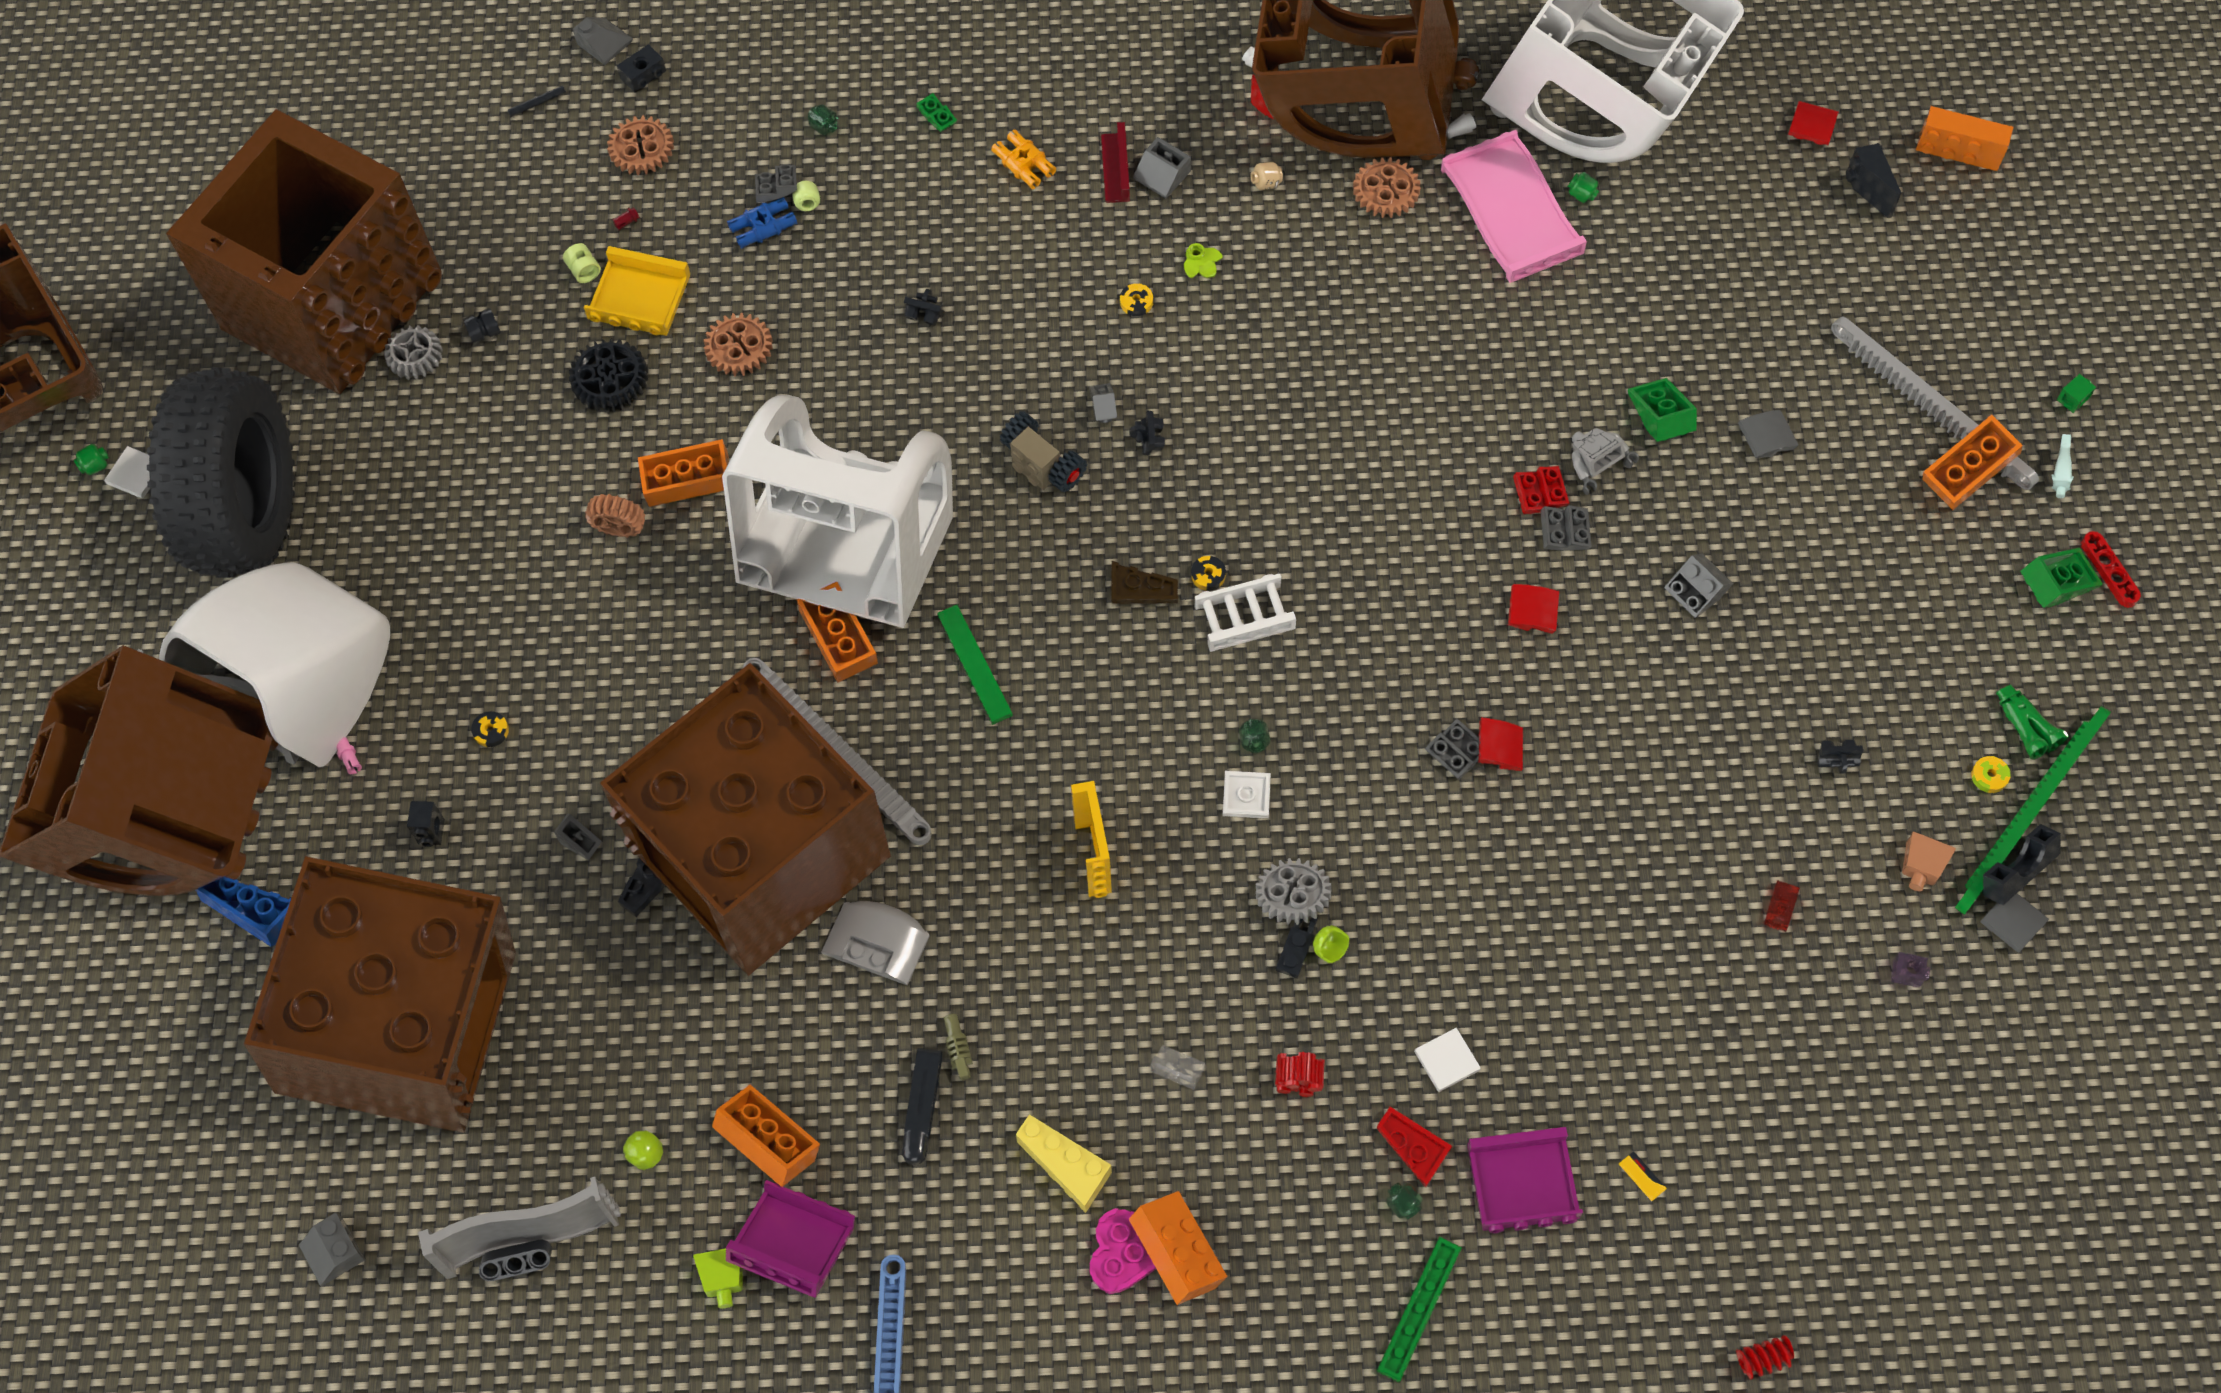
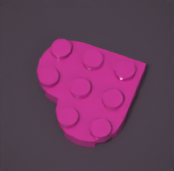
M1118 1208L1110 1210L1099 1219L1096 1228V1240L1099 1248L1092 1255L1090 1275L1093 1282L1108 1294L1127 1290L1156 1270L1155 1265L1129 1221V1218L1134 1214L1133 1211L1118 1210Z

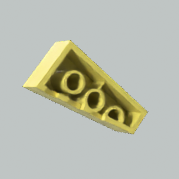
M1028 1115L1016 1133L1017 1143L1043 1167L1048 1175L1086 1213L1111 1175V1164L1033 1116Z

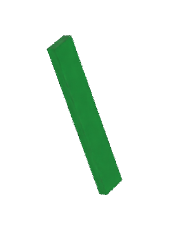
M958 605L938 612L937 616L991 724L994 725L1012 717V711Z
M1439 1236L1377 1372L1400 1383L1462 1247Z

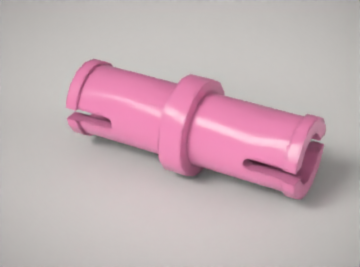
M347 737L342 738L337 744V756L343 761L348 774H356L357 772L354 767L358 771L362 769L355 756L356 750L350 745Z

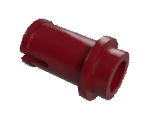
M634 207L631 209L627 208L626 212L613 218L612 221L617 230L620 231L630 223H636L640 216Z

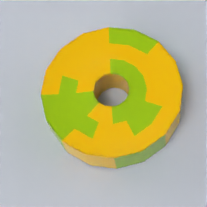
M1994 756L1980 758L1971 771V777L1975 786L1986 793L2002 791L2007 786L2011 777L2008 765L2002 759ZM1988 772L1992 773L1994 777L1989 776Z

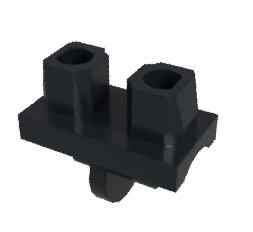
M926 289L924 294L917 292L916 298L922 301L905 297V317L907 319L917 321L919 312L922 311L926 312L924 322L935 326L939 316H944L945 310H942V307L932 304L937 303L938 297L932 296L931 289Z
M1148 410L1146 411V417L1141 419V421H1136L1135 426L1129 430V435L1132 438H1136L1137 443L1142 442L1143 455H1149L1152 450L1162 451L1165 446V438L1163 436H1155V432L1161 433L1163 430V419L1154 417L1153 411Z
M1824 740L1820 746L1818 767H1838L1840 774H1846L1847 767L1860 766L1861 755L1864 751L1863 746H1857L1854 740H1845L1842 742V746H1834L1831 740Z

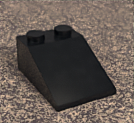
M1876 143L1855 148L1848 170H1846L1847 181L1851 183L1853 190L1887 218H1892L1902 192L1880 144Z

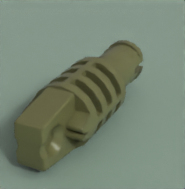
M957 1014L946 1015L944 1017L948 1035L946 1046L952 1069L958 1070L962 1081L970 1079L971 1075L968 1065L973 1064L966 1035L961 1032Z

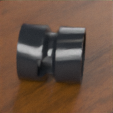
M490 308L480 311L477 317L471 315L462 319L473 344L483 341L486 335L493 337L501 333Z

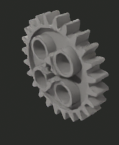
M1288 858L1287 864L1279 860L1278 867L1271 864V871L1264 869V876L1258 877L1259 883H1256L1255 891L1258 906L1262 907L1263 913L1269 912L1270 919L1277 916V922L1286 919V923L1289 925L1291 920H1295V923L1298 925L1300 919H1303L1307 923L1309 916L1316 919L1317 912L1323 914L1324 907L1329 906V900H1331L1329 876H1325L1324 869L1318 871L1317 864L1310 867L1309 860L1304 864H1301L1300 858L1297 859L1296 863H1292V860Z

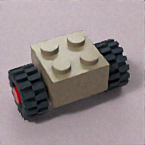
M1020 411L1019 414H1015L1014 418L1011 417L1009 419L1010 422L1006 423V427L1001 431L1000 441L1011 450L1012 466L1016 472L1023 473L1028 477L1032 485H1038L1042 490H1045L1052 483L1061 492L1069 491L1070 487L1073 488L1075 483L1080 481L1079 478L1083 477V472H1086L1088 464L1086 460L1073 450L1064 453L1063 457H1060V452L1036 433L1039 424L1025 411Z

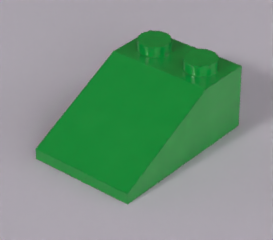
M1668 378L1628 389V394L1647 432L1657 442L1679 435H1686L1697 430V408Z
M2080 548L2038 556L2020 571L2025 582L2030 586L2037 601L2043 608L2059 605L2103 585Z

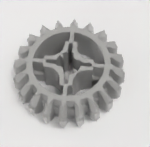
M409 325L408 330L401 328L399 334L394 332V338H388L389 344L385 345L384 357L391 371L394 374H398L400 378L405 376L410 380L414 376L418 380L419 375L426 377L428 371L433 373V367H439L438 361L442 360L441 353H443L440 345L441 342L435 333L429 331L426 327L421 329L417 325L413 329ZM421 343L428 345L429 348L424 347ZM398 357L403 358L406 362L399 360Z

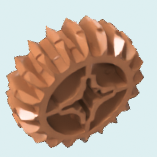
M600 494V496H594V498L590 499L585 512V518L591 524V527L597 528L599 532H604L606 535L610 534L627 538L629 536L635 537L637 534H640L645 523L644 510L638 504H634L633 501L620 498L618 495L612 496L608 494L606 496Z

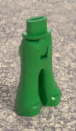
M2008 685L1997 691L1996 694L2001 699L2000 705L2003 707L2005 716L2019 733L2031 760L2042 757L2046 751L2050 753L2056 750L2068 739L2067 733L2050 724L2020 690L2016 691L2012 685Z

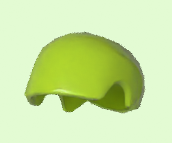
M1326 926L1314 938V952L1328 963L1336 962L1346 953L1349 947V936L1336 926Z
M646 1130L635 1131L627 1138L623 1146V1153L629 1163L640 1170L653 1168L661 1160L663 1147L661 1141L653 1133Z

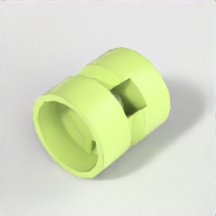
M582 243L574 244L563 254L565 264L579 283H588L599 275L600 265L592 257L586 245Z

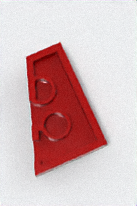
M1389 1107L1377 1125V1130L1426 1188L1450 1152L1452 1145L1392 1107Z

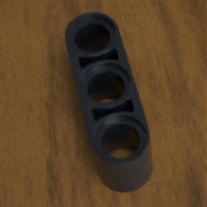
M540 1239L486 1252L481 1259L479 1275L486 1281H495L542 1270L550 1263L552 1246L548 1241ZM543 1252L546 1256L537 1257L534 1253ZM516 1257L519 1258L521 1262L513 1263L512 1261H510V1259ZM493 1263L497 1268L490 1269L486 1267V1264Z

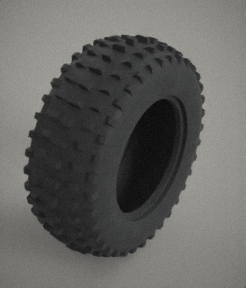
M215 367L211 368V370L192 372L187 374V377L183 376L174 380L172 384L166 387V392L160 396L161 403H158L155 407L157 415L152 417L151 421L153 430L149 432L151 443L150 447L147 448V454L149 455L147 471H149L150 480L147 482V486L151 489L149 501L154 507L152 516L153 520H157L158 523L157 532L163 536L162 544L168 547V554L174 557L176 563L199 574H209L216 576V578L235 577L236 574H245L272 564L273 559L279 556L278 550H282L284 547L283 540L287 539L288 536L287 527L291 525L290 513L294 509L292 497H295V491L293 490V481H295L293 466L295 461L292 459L291 451L293 450V444L289 440L291 433L290 429L286 427V415L282 414V404L277 402V394L271 391L272 387L269 384H265L263 379L248 375L247 372Z

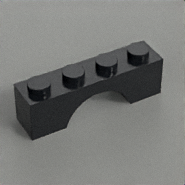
M2042 824L2036 827L2026 836L2024 846L2013 863L2005 866L1997 862L1983 874V896L1999 904H2006L2061 854V833Z

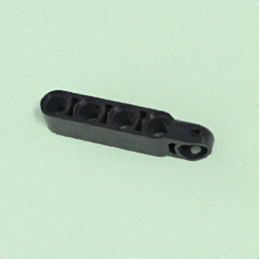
M917 1049L902 1146V1156L911 1165H918L927 1157L942 1064V1050Z

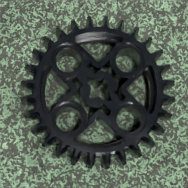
M612 338L607 343L604 339H602L601 344H597L594 341V346L586 345V351L580 350L581 356H574L576 362H571L572 369H569V381L576 398L583 405L587 404L589 409L594 406L597 412L601 407L604 409V412H607L608 408H612L615 412L618 406L624 409L623 404L627 403L631 406L630 400L638 401L637 394L643 395L642 388H647L648 368L646 361L634 345L630 347L628 341L622 344L621 339L614 343ZM619 356V357H623V358H625V359L617 360L616 357ZM598 390L601 392V394L593 393V391Z

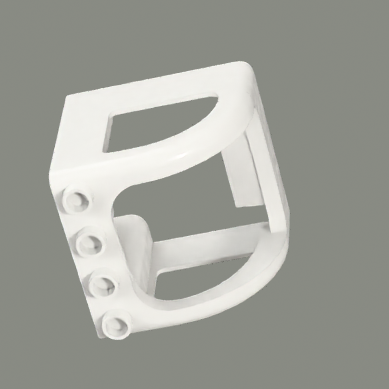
M1548 0L1482 98V101L1490 106L1491 111L1496 116L1501 118L1507 117L1547 145L1570 156L1600 163H1615L1636 158L1648 151L1676 118L1743 16L1744 9L1738 0H1673L1692 13V16L1680 30L1677 37H1663L1641 31L1603 8L1601 5L1602 0ZM1579 40H1590L1637 63L1655 67V70L1643 87L1661 102L1663 107L1658 111L1567 49V47ZM1547 81H1553L1619 126L1624 133L1611 137H1590L1568 131L1550 121L1543 114L1538 103V93Z
M791 395L772 397L756 412L722 475L736 583L794 599H802L805 602L904 628L953 518L952 462L946 441L936 433L920 431L906 446L898 462H880L867 458L861 452L852 450L846 453L833 449L821 442L811 430L806 405L799 397ZM778 431L780 446L771 443ZM752 480L763 482L766 485L756 507ZM834 582H838L842 591H837L834 587L829 590H821V588Z

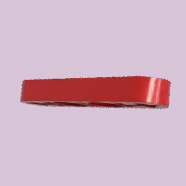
M2095 531L2088 532L2081 541L2082 549L2118 603L2126 608L2135 606L2141 597L2139 589L2104 537ZM2089 540H2090L2091 542L2096 541L2097 544H2096V545H2095L2094 543H2091V544H2090V543H2089ZM2099 557H2107L2110 560V564L2101 563ZM2118 574L2121 576L2122 582L2113 581L2111 575ZM2125 594H2127L2128 596L2132 595L2133 598H2132V599H2131L2130 597H2127V598H2126V597H2125Z

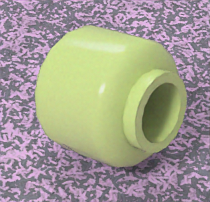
M811 181L797 183V190L792 193L796 208L804 212L817 208L820 203V195L816 184Z

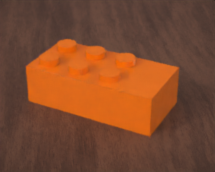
M1931 106L1921 129L1916 151L1998 171L2009 147L2013 127Z
M1990 415L1923 472L1922 480L1954 510L2020 455L2023 445L1993 415Z
M723 439L638 457L643 495L648 506L652 507L724 491L722 475L729 463V456Z
M838 582L821 588V590H829L835 587L837 591H842ZM802 599L797 600L799 612L837 683L878 664L876 652L856 615L805 602Z
M751 1084L716 1110L712 1128L781 1187L815 1162L820 1143Z
M1179 1191L1141 1205L1129 1218L1176 1305L1215 1290L1228 1277Z

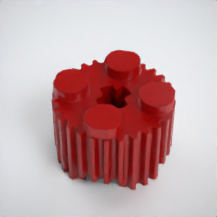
M1298 1052V1055L1287 1057V1053L1278 1054L1276 1058V1091L1282 1094L1295 1091L1299 1092V1095L1303 1097H1312L1314 1092L1322 1091L1324 1087L1325 1060L1322 1058L1316 1059L1315 1053Z

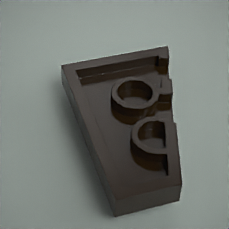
M1112 561L1111 604L1178 603L1177 579L1153 572L1151 574L1139 571L1136 567L1130 566L1129 568L1119 565V562Z

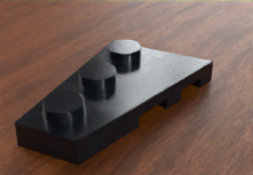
M640 858L636 863L637 868L633 876L629 877L618 900L620 906L635 917L665 887Z

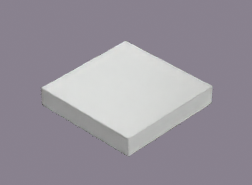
M127 446L104 481L110 486L143 499L150 489L147 486V482L150 480L149 471H147L149 455Z
M1225 771L1223 816L1269 818L1271 773Z
M1457 1028L1416 1048L1414 1051L1438 1092L1479 1072L1481 1069Z

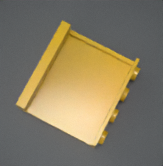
M608 246L606 251L608 262L590 306L584 305L587 318L593 322L609 323L615 327L623 326L634 331L641 330L653 335L667 336L691 275L688 263Z
M1090 781L1071 785L1075 829L1090 827L1096 858L1086 859L1089 897H1105L1108 893H1112L1110 857L1095 783Z

